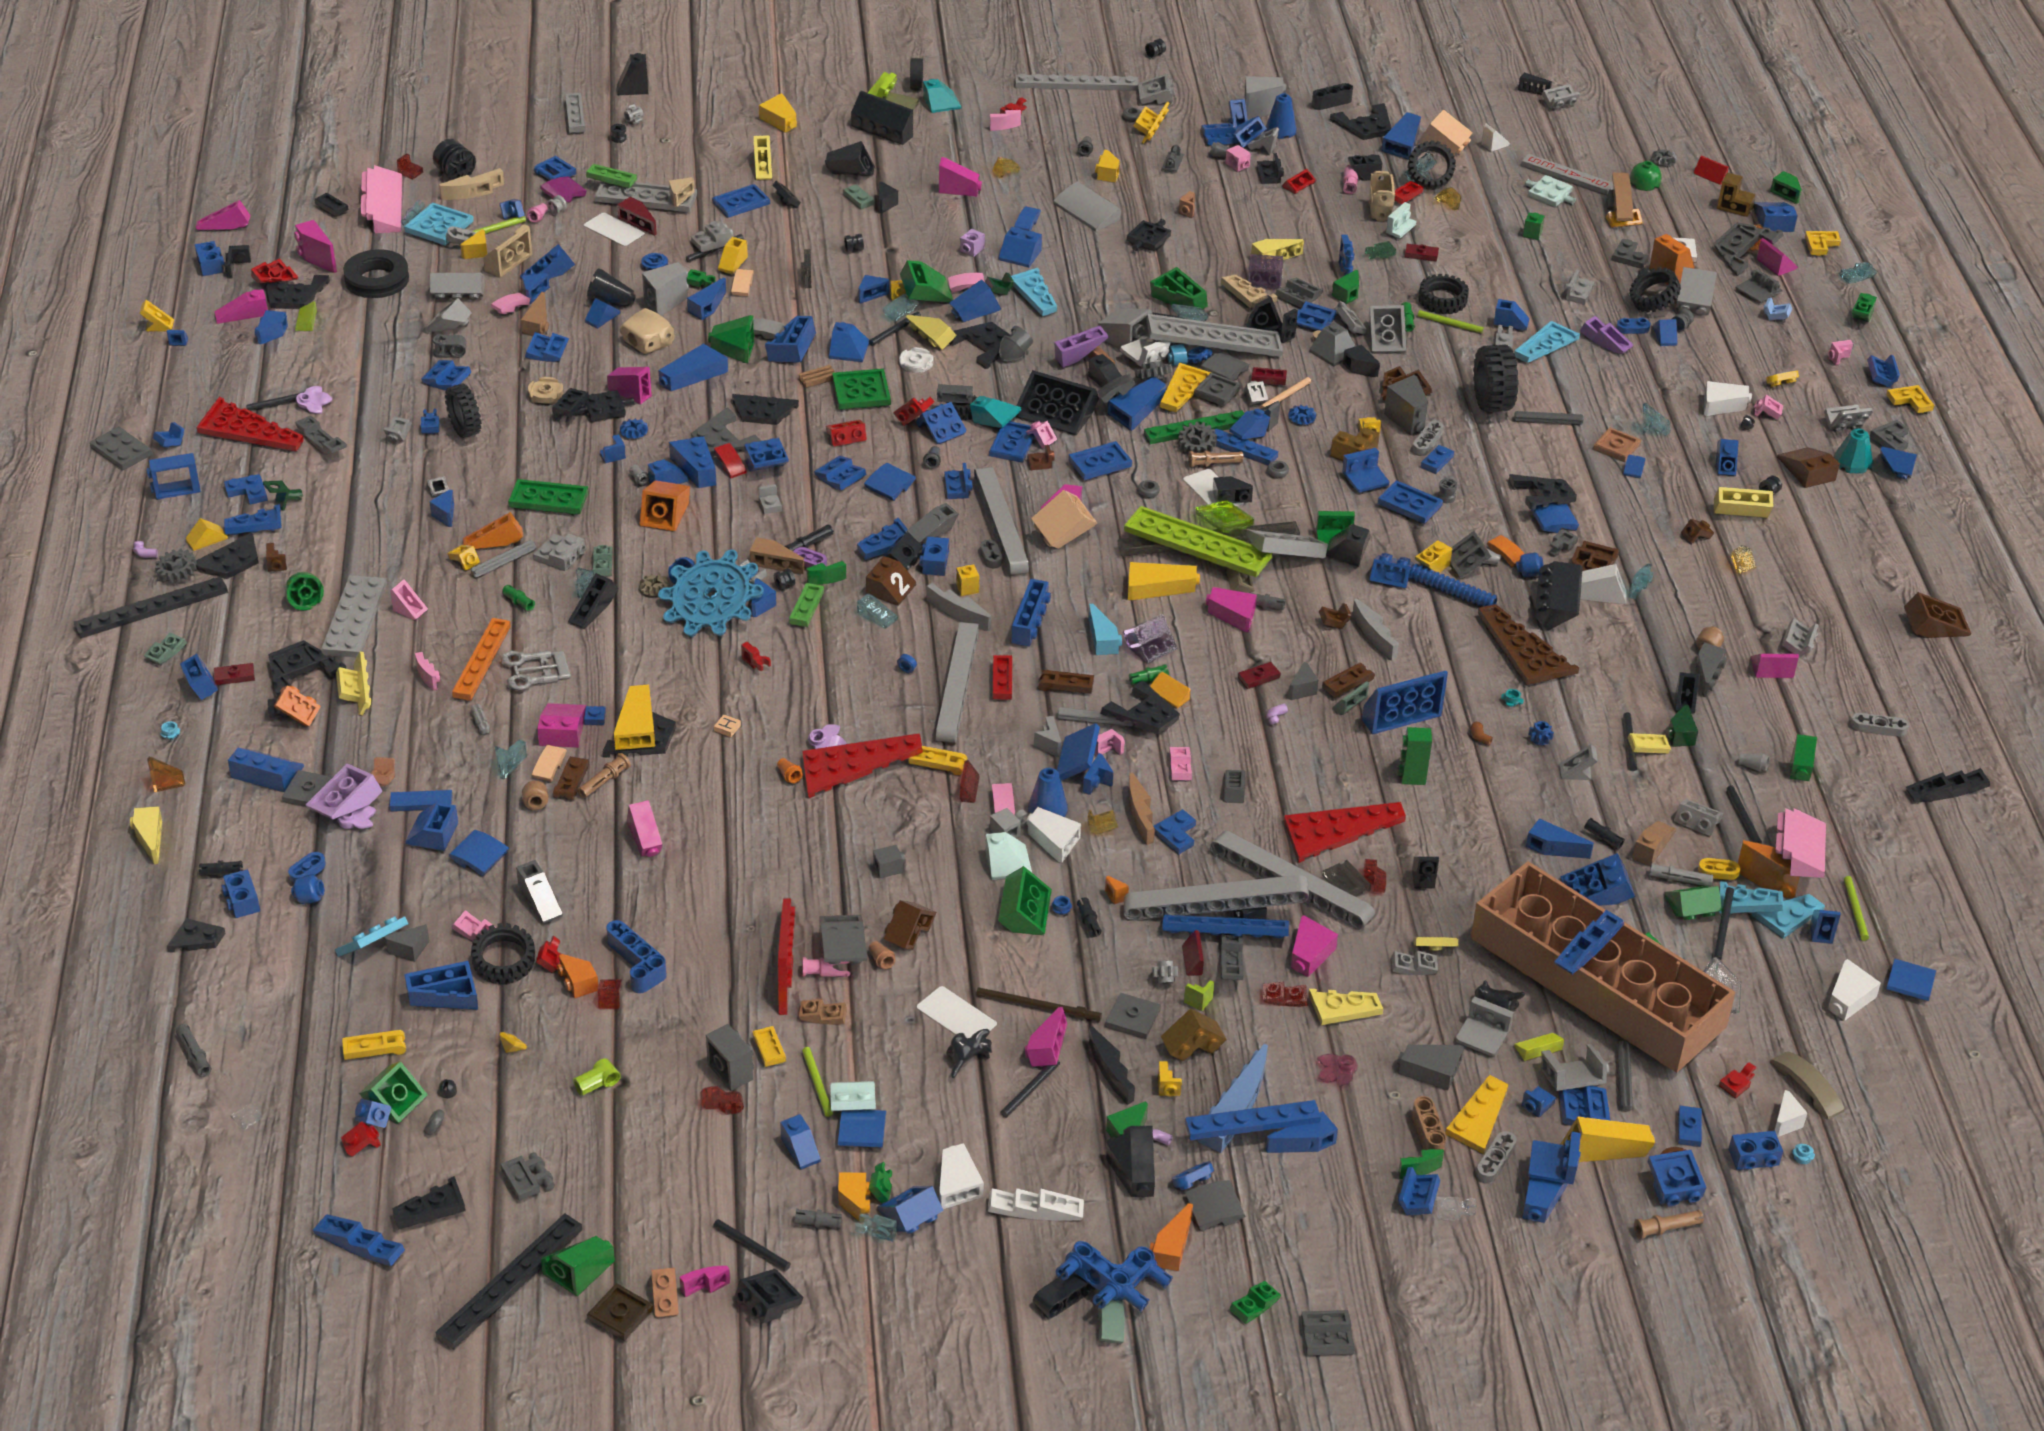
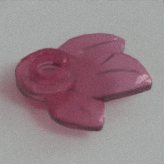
M1324 1054L1317 1058L1324 1066L1319 1073V1080L1326 1083L1336 1081L1339 1086L1347 1085L1353 1080V1074L1357 1071L1358 1067L1353 1056L1342 1055L1340 1057L1336 1054Z

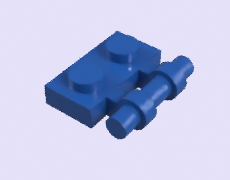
M1348 234L1341 235L1338 259L1340 270L1344 272V276L1353 272L1352 261L1355 255L1353 253L1352 241L1349 240Z

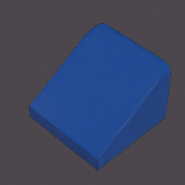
M184 330L166 331L169 345H187L188 336Z
M1628 455L1623 475L1641 478L1646 459L1640 456Z

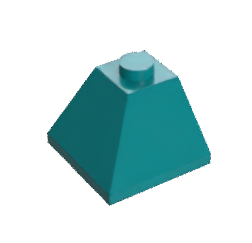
M939 79L923 81V98L931 113L961 109V105L953 90Z
M985 396L977 397L970 404L974 423L1003 428L1021 411V407Z

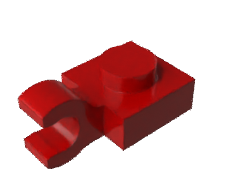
M1021 97L1017 100L1016 104H1007L1000 108V114H1005V110H1021L1022 114V111L1027 108L1023 103L1027 100Z
M749 642L741 644L742 660L753 669L757 668L759 671H763V664H766L768 667L771 666V659L767 656H760V652L756 647L752 646Z
M552 936L550 942L545 941L540 946L536 959L538 964L551 973L557 970L559 955H561L557 951L560 940L555 936Z
M1749 1062L1740 1073L1735 1069L1720 1080L1719 1087L1736 1099L1750 1088L1751 1081L1749 1080L1755 1076L1753 1071L1756 1069V1066Z

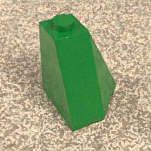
M749 315L713 326L712 332L708 334V343H711V348L743 363H749L755 344L754 316Z
M598 1236L576 1243L541 1259L543 1275L577 1297L615 1262L614 1247L609 1241L602 1240Z

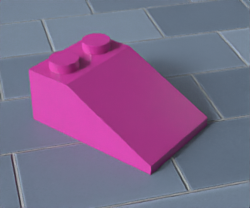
M314 220L295 225L296 232H294V237L298 242V246H296L298 255L302 256L306 262L333 273L337 272L333 244Z
M548 703L541 713L538 723L539 746L551 745L555 747L579 748L587 705Z

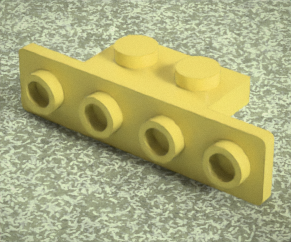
M361 651L353 664L354 670L339 667L336 672L339 698L357 702L359 715H363L365 710L369 709L371 705V698H369L370 686L367 684V660L364 658V652Z

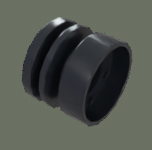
M446 139L439 143L433 152L434 165L452 180L466 175L470 176L475 169L476 158L474 154L457 140Z

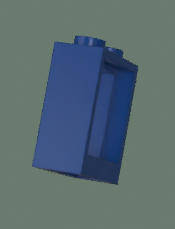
M193 453L149 460L150 467L147 468L148 478L153 479V482L149 483L151 493L156 494L157 500L201 492ZM189 468L191 479L158 484L156 472Z

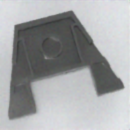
M1737 222L1714 242V246L1735 274L1739 276L1749 267L1748 263L1739 257L1762 238L1774 245L1784 235L1783 231L1778 229L1771 231L1770 228L1764 227L1760 229L1756 228L1755 225Z
M725 408L691 433V438L704 436L711 457L716 456L714 454L715 447L730 443L735 450L745 452L744 444L761 441L756 435L738 440L725 427V425L736 421V415L729 408Z

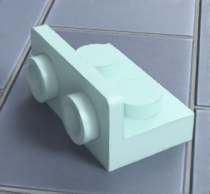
M1404 202L1388 216L1386 233L1401 238L1416 225V221L1409 218L1411 215L1410 204Z
M874 1081L834 1082L830 1084L831 1111L876 1109Z

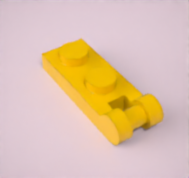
M922 746L923 753L909 758V764L951 771L954 775L962 774L964 770L963 765L966 764L968 759L963 753Z
M402 1030L342 1038L344 1060L389 1053L404 1054L406 1052V1044L404 1043L405 1033Z

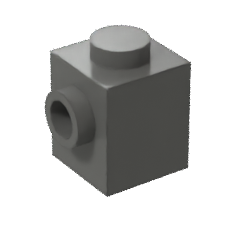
M897 845L873 850V866L879 878L903 873V864L906 863L904 853L899 851Z

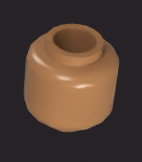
M1714 626L1703 628L1696 639L1699 651L1704 642L1721 647L1724 642L1722 631Z
M530 781L524 785L522 801L528 809L540 810L547 805L549 795L544 783Z

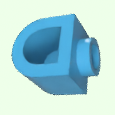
M1184 344L1170 346V353L1167 355L1168 362L1172 363V366H1178L1179 363L1187 364L1188 358Z

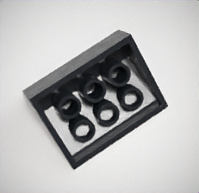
M1032 370L1016 405L1021 407V411L1015 417L1030 422L1040 421L1042 423L1048 421L1051 428L1077 435L1092 415L1099 396L1095 388Z

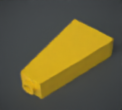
M1130 562L1128 600L1195 592L1196 585L1200 584V574H1197V566Z
M649 684L629 686L614 731L615 750L655 746Z
M1577 1117L1560 1145H1565V1141L1570 1140L1572 1132L1581 1133L1579 1162L1646 1157L1654 1146L1655 1139L1649 1125Z

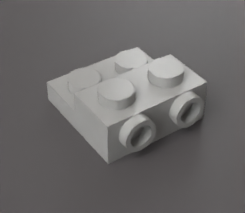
M1168 74L1138 83L1142 104L1151 103L1154 100H1157L1158 104L1166 103L1173 100V96H1175L1174 82L1172 78L1169 79Z
M712 221L705 225L706 232L700 231L690 236L691 242L701 252L723 247L731 237H734L732 229L728 228L726 223H721L720 221Z
M553 534L533 556L535 561L566 571L580 555L584 554L586 545L583 538L568 534L566 537Z

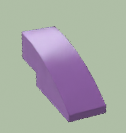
M1596 316L1586 321L1580 329V332L1594 343L1616 353L1623 354L1634 346L1611 323L1605 325Z

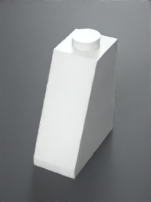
M1707 381L1704 394V416L1746 410L1747 403L1750 404L1752 393H1749V386Z
M1613 564L1582 571L1580 599L1626 604V589L1617 565Z
M1037 807L1033 814H1029L1027 818L1028 834L1053 858L1062 863L1080 839L1081 823Z
M1845 960L1832 992L1828 1010L1843 1021L1847 1020L1877 997L1881 983L1850 960Z
M964 1143L943 1149L940 1180V1204L942 1208L946 1209L982 1198L984 1182Z

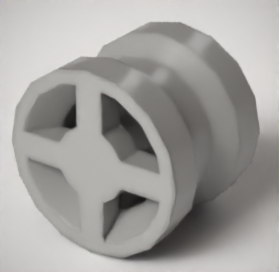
M560 195L555 196L546 203L548 211L552 215H558L560 211H564L567 208L566 200Z

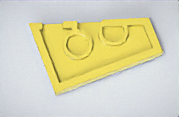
M1309 989L1308 992L1321 1025L1383 1014V1007L1377 993L1351 991L1348 994L1336 993V990H1328V993L1317 992V989Z

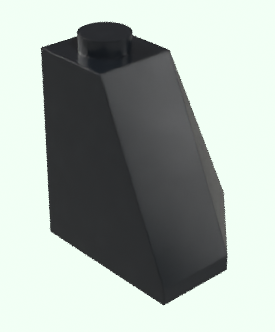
M630 54L617 83V96L648 94L646 54Z
M862 141L828 152L825 160V165L832 174L874 175L875 165Z
M1266 295L1252 302L1246 322L1247 328L1272 331L1282 326L1271 296Z
M1351 524L1330 539L1326 556L1359 567L1371 537L1370 530Z
M1129 1126L1123 1130L1124 1134L1118 1138L1112 1137L1107 1140L1106 1160L1131 1197H1154L1153 1126Z

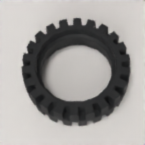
M1431 140L1430 142L1425 141L1423 144L1420 143L1414 148L1408 160L1407 168L1408 174L1411 175V180H1414L1415 183L1422 187H1426L1428 190L1430 188L1435 190L1437 187L1439 189L1443 185L1445 186L1455 171L1456 159H1454V153H1451V149L1446 148L1447 145H1442L1439 141L1435 143L1434 140ZM1435 151L1445 158L1447 170L1440 178H1425L1417 170V158L1424 152Z
M1660 267L1657 270L1651 269V272H1644L1645 275H1639V279L1636 278L1634 280L1635 283H1632L1629 289V294L1635 307L1641 312L1646 311V313H1649L1650 311L1656 312V309L1659 311L1663 310L1662 307L1667 308L1669 303H1674L1673 299L1677 300L1678 295H1680L1681 285L1674 271L1667 268L1661 269ZM1658 283H1669L1667 288L1658 295L1646 298L1641 297L1649 287Z
M1434 274L1431 277L1424 278L1420 283L1418 300L1421 306H1424L1425 309L1429 308L1431 312L1435 310L1437 314L1439 312H1442V314H1446V312L1448 314L1457 313L1466 307L1469 294L1468 285L1461 281L1460 278L1455 279L1453 275L1448 277L1449 274H1445V276H1442V274L1436 276ZM1447 290L1458 296L1454 298H1439L1429 292Z
M464 383L448 387L445 391V404L447 405L446 410L449 412L448 417L451 419L450 422L454 430L462 438L478 434L482 427L480 425L482 424L481 415L478 412L479 407L476 405L477 401L474 400L475 396L471 389Z
M498 923L497 928L494 925H490L489 931L484 928L481 930V934L478 933L476 939L472 942L471 957L473 968L480 977L483 976L484 980L488 981L491 978V983L496 984L497 980H499L500 984H505V980H508L510 984L514 983V978L517 981L521 980L522 975L525 977L528 975V971L532 970L535 962V946L531 935L526 933V930L523 928L520 930L518 925H514L511 928L510 923H506L505 927L502 926V923ZM499 941L514 942L524 950V956L521 960L508 966L492 965L484 960L482 953L487 946Z

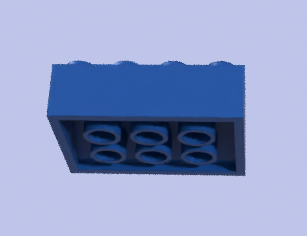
M1445 670L1377 688L1363 706L1362 721L1373 735L1442 716L1448 672Z

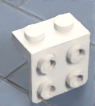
M1139 339L1121 346L1120 351L1142 367V364L1166 359L1171 342L1161 340L1149 344L1144 339Z

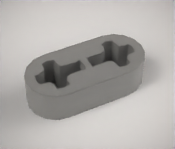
M452 226L448 228L445 236L449 242L460 245L476 233Z

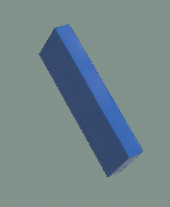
M452 790L391 792L390 811L425 810L436 802L452 805Z

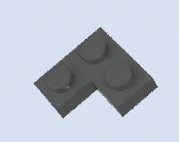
M1622 239L1612 255V261L1643 269L1649 255L1635 252L1638 246L1637 242Z
M1895 420L1871 430L1870 436L1884 447L1903 451L1907 449L1908 443L1901 437L1908 434L1909 428L1900 421Z

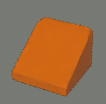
M1107 876L1105 878V893L1114 904L1124 902V896L1128 894L1129 886Z

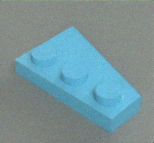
M1806 894L1783 901V911L1754 912L1752 916L1784 939L1810 921L1814 910H1824L1825 905L1812 895Z
M394 916L385 920L384 926L381 927L378 924L369 928V933L364 934L362 932L352 937L353 941L335 949L337 956L339 957L360 949L408 925L406 917L397 919Z

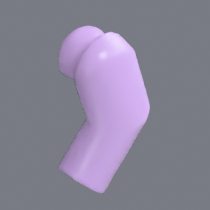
M135 541L133 543V551L139 557H158V550L146 549L143 547V541Z
M1281 704L1268 710L1266 719L1269 720V724L1278 723V716L1288 712L1286 704Z
M1153 1129V1140L1169 1146L1173 1136L1161 1130Z

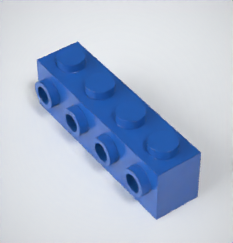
M1030 579L1012 624L1011 643L1030 646L1032 640L1036 639L1037 627L1040 628L1042 615L1045 616L1046 603L1049 604L1051 600V593L1048 592L1049 582Z

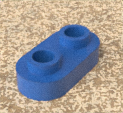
M1622 318L1617 321L1616 329L1623 334H1645L1649 332L1651 323L1646 318Z
M320 852L307 854L289 868L290 881L295 883L296 879L300 877L315 876L325 868V856Z
M1211 1161L1203 1162L1175 1175L1171 1179L1175 1188L1180 1187V1190H1185L1192 1187V1182L1198 1179L1203 1181L1210 1178L1214 1168Z

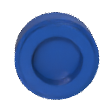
M902 654L897 660L899 668L906 673H912L917 667L916 660L908 654Z

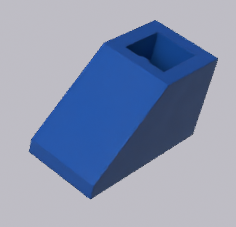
M1498 299L1493 325H1502V327L1513 326L1517 330H1527L1530 318L1515 301Z
M265 311L263 317L260 318L258 327L255 328V337L258 339V344H264L284 336L288 327L286 312Z
M1720 439L1717 442L1716 463L1718 475L1736 476L1739 440Z

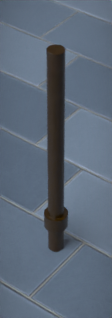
M980 987L977 988L976 992L977 996L1053 1012L1058 1007H1063L1065 1014L1075 1016L1076 1019L1084 1020V1018L1096 1021H1101L1102 1013L1086 1010V1007L1082 1006L1071 1007Z

